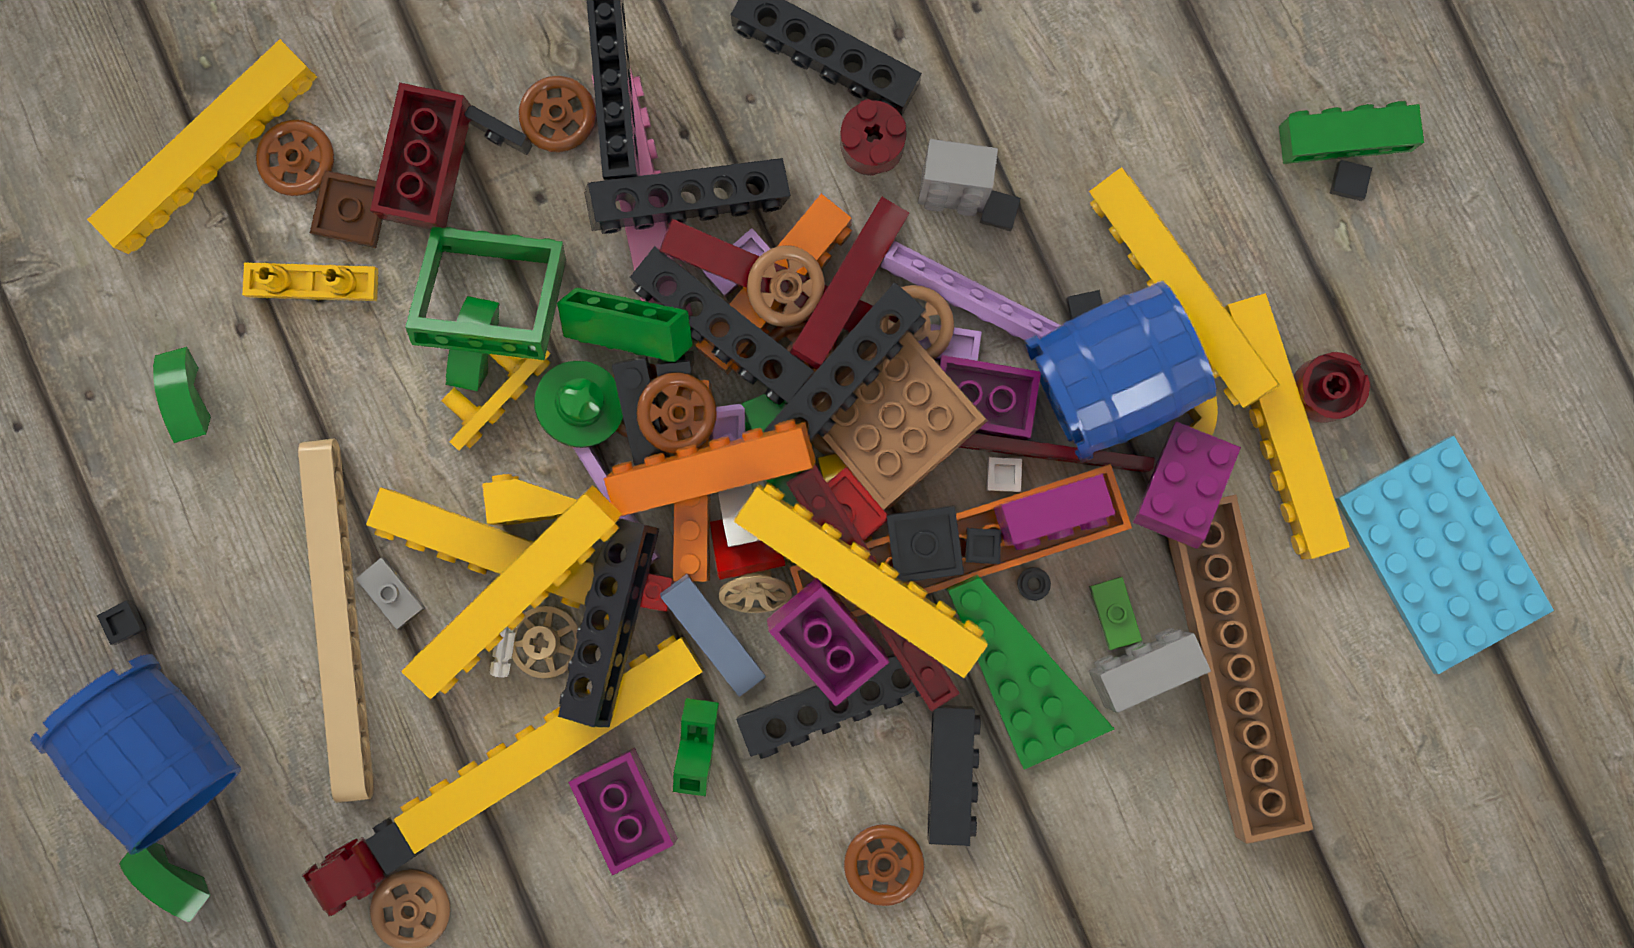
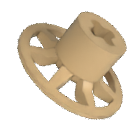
M771 569L738 576L737 579L724 584L719 591V600L724 606L745 613H762L781 608L792 597L789 585L777 578H773L771 576ZM780 588V589H782L785 593L779 592V591H776V590ZM728 591L734 593V594H730V595H728V596H725ZM768 596H769L772 600H774V601H779V602H777V603H775V604H772V603L770 602V600L768 599ZM742 598H745L742 606L733 604L738 603ZM754 600H759L762 607H752Z
M540 606L524 613L526 617L513 630L516 633L512 652L514 662L523 672L536 678H552L563 674L568 670L569 661L574 656L578 629L576 622L568 613L552 606ZM547 612L543 626H536L528 619L536 613ZM553 613L563 617L569 626L555 631L552 628ZM524 622L528 631L524 634L523 640L516 641L517 632ZM570 631L574 633V650L560 644V638ZM516 647H523L524 652L529 656L526 664L520 659ZM556 652L571 656L564 666L556 670L553 657ZM544 659L550 672H538L531 669V667L537 660Z

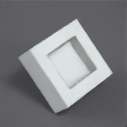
M989 457L987 461L986 491L1021 492L1022 459Z

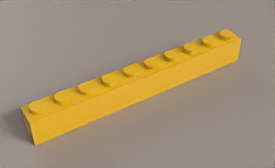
M672 635L657 645L658 653L650 658L644 653L628 663L631 670L622 676L610 727H590L558 717L560 707L543 717L546 723L536 730L531 724L514 735L518 741L509 747H506L503 742L486 753L489 759L478 765L474 760L457 772L460 777L452 783H449L446 778L429 789L432 795L425 800L420 801L417 796L400 808L403 813L394 818V821L413 853L419 852L702 673L705 669L685 637L676 640L675 636Z

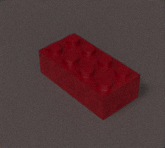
M399 82L370 211L381 220L430 230L432 227L446 228L470 123L464 114L471 104L464 95Z

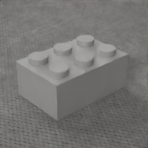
M930 139L923 164L918 204L925 205L924 208L930 211H944V208L957 209L958 214L965 216H975L977 212L982 213L993 189L998 148Z
M1169 628L1156 634V641L1146 644L1143 641L1126 647V654L1120 657L1108 655L1095 661L1096 667L1088 670L1104 707L1118 713L1210 672L1211 669L1195 634L1184 632L1181 629L1174 630V628Z

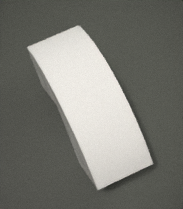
M752 483L718 492L728 547L761 541L733 522L735 516L753 492Z

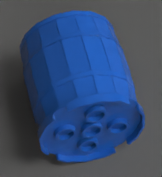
M1164 281L1156 282L1152 286L1119 296L1112 301L1095 307L1066 321L1041 338L1034 335L1024 340L1031 361L1035 359L1041 373L1040 383L1068 441L1073 440L1074 443H1077L1078 450L1075 451V454L1082 463L1094 458L1093 452L1118 443H1124L1129 439L1151 431L1175 418H1179L1183 413L1204 401L1216 397L1217 389L1213 373L1201 342L1181 303Z
M153 654L140 655L131 659L129 663L133 668L121 675H118L112 669L74 694L46 718L43 724L48 730L42 737L36 732L30 739L31 743L41 754H48L63 780L67 782L81 802L97 818L98 822L125 846L131 855L146 849L183 824L220 794L241 772V767L235 762L221 742L217 732L212 729L202 714L182 693V690L175 686L160 671L161 665Z

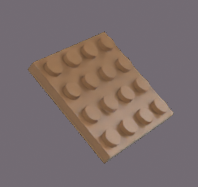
M897 321L885 333H896L900 328V321ZM910 332L900 341L904 345L901 351L891 361L887 358L882 361L877 367L881 371L878 377L868 387L864 383L855 392L859 398L846 412L842 409L837 412L832 418L836 424L823 437L885 511L890 509L988 421ZM873 343L860 357L863 360L873 359L877 354L876 344ZM847 367L836 377L838 383L842 386L850 385L855 377L852 368ZM827 392L818 393L814 399L815 407L819 411H827L832 404L831 396Z

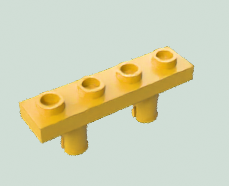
M244 263L242 295L250 298L377 301L379 269L375 266Z
M548 350L546 351L545 360L489 354L508 372L507 376L509 378L483 406H475L455 387L441 400L463 421L461 423L463 427L449 442L459 451L464 445L470 449L483 435L479 429L487 421L493 425L506 411L501 406L510 397L514 401L517 400L528 388L524 383L532 373L538 377L549 366L551 362L547 357L551 353Z

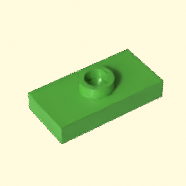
M1123 577L1089 586L1108 650L1142 641Z

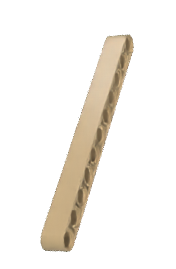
M335 438L301 442L298 448L331 792L335 803L367 800L373 797L374 780L339 443Z

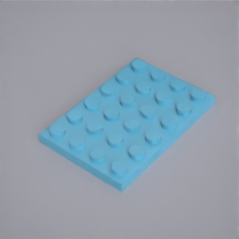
M1450 436L1335 499L1434 674L1444 672L1554 611L1455 436Z

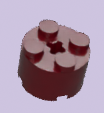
M867 99L854 106L844 117L840 131V148L848 166L854 171L867 176L892 170L899 163L904 152L907 134L906 122L894 107L885 102ZM868 136H878V139H874L872 142L867 141Z
M1331 352L1320 355L1302 364L1294 374L1307 418L1315 422L1328 423L1349 417L1364 406L1369 396L1370 381L1368 375H1365L1361 368V363L1346 353ZM1328 388L1333 389V393H1329Z
M361 837L359 840L356 838L325 856V860L321 862L322 867L318 868L315 863L302 874L303 879L323 911H326L329 917L347 906L346 901L356 896L360 900L368 896L376 889L375 885L385 878L384 870L364 837Z

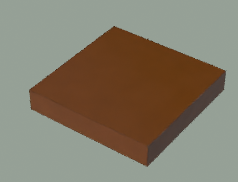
M331 171L324 172L310 234L376 248L383 221L370 211L377 181Z

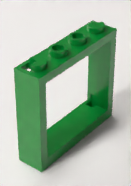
M432 227L405 326L411 344L545 360L566 264L563 242L550 238H527L516 234L500 235L487 231L474 232L458 230L453 227ZM443 252L548 264L533 330L426 318Z

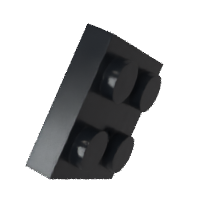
M954 505L886 514L893 568L899 572L897 576L899 580L910 582L964 574Z

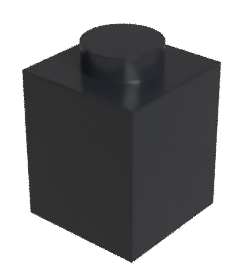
M391 817L373 827L372 829L375 834L365 840L386 875L424 851L422 849L415 854L413 853Z

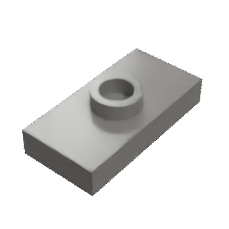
M381 557L356 578L397 630L401 629L425 609L424 605L385 557Z

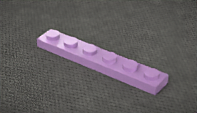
M896 241L893 242L880 267L888 270L892 275L902 277L916 285L928 287L936 291L951 305L961 307L975 314L982 321L990 322L1006 330L1012 336L1020 337L1024 340L1034 335L1041 338L1061 326Z

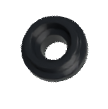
M1033 567L1024 570L1019 575L1017 587L1024 598L1037 601L1043 599L1049 593L1051 581L1044 570ZM1033 577L1039 581V587L1034 591L1028 587V581Z

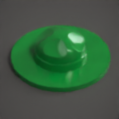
M568 361L553 367L543 376L535 392L534 408L541 427L554 440L567 446L586 448L598 445L614 434L623 418L615 378L607 370L591 362Z

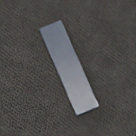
M688 574L660 593L666 605L739 697L766 677Z

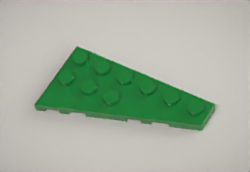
M978 575L946 588L959 620L964 624L967 620H970L985 631L982 636L987 641L988 646L977 662L1018 760L1024 770L1115 730Z

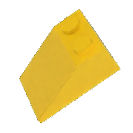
M512 474L492 476V482L482 483L487 524L507 526L558 519L577 500L521 481L519 476H512Z

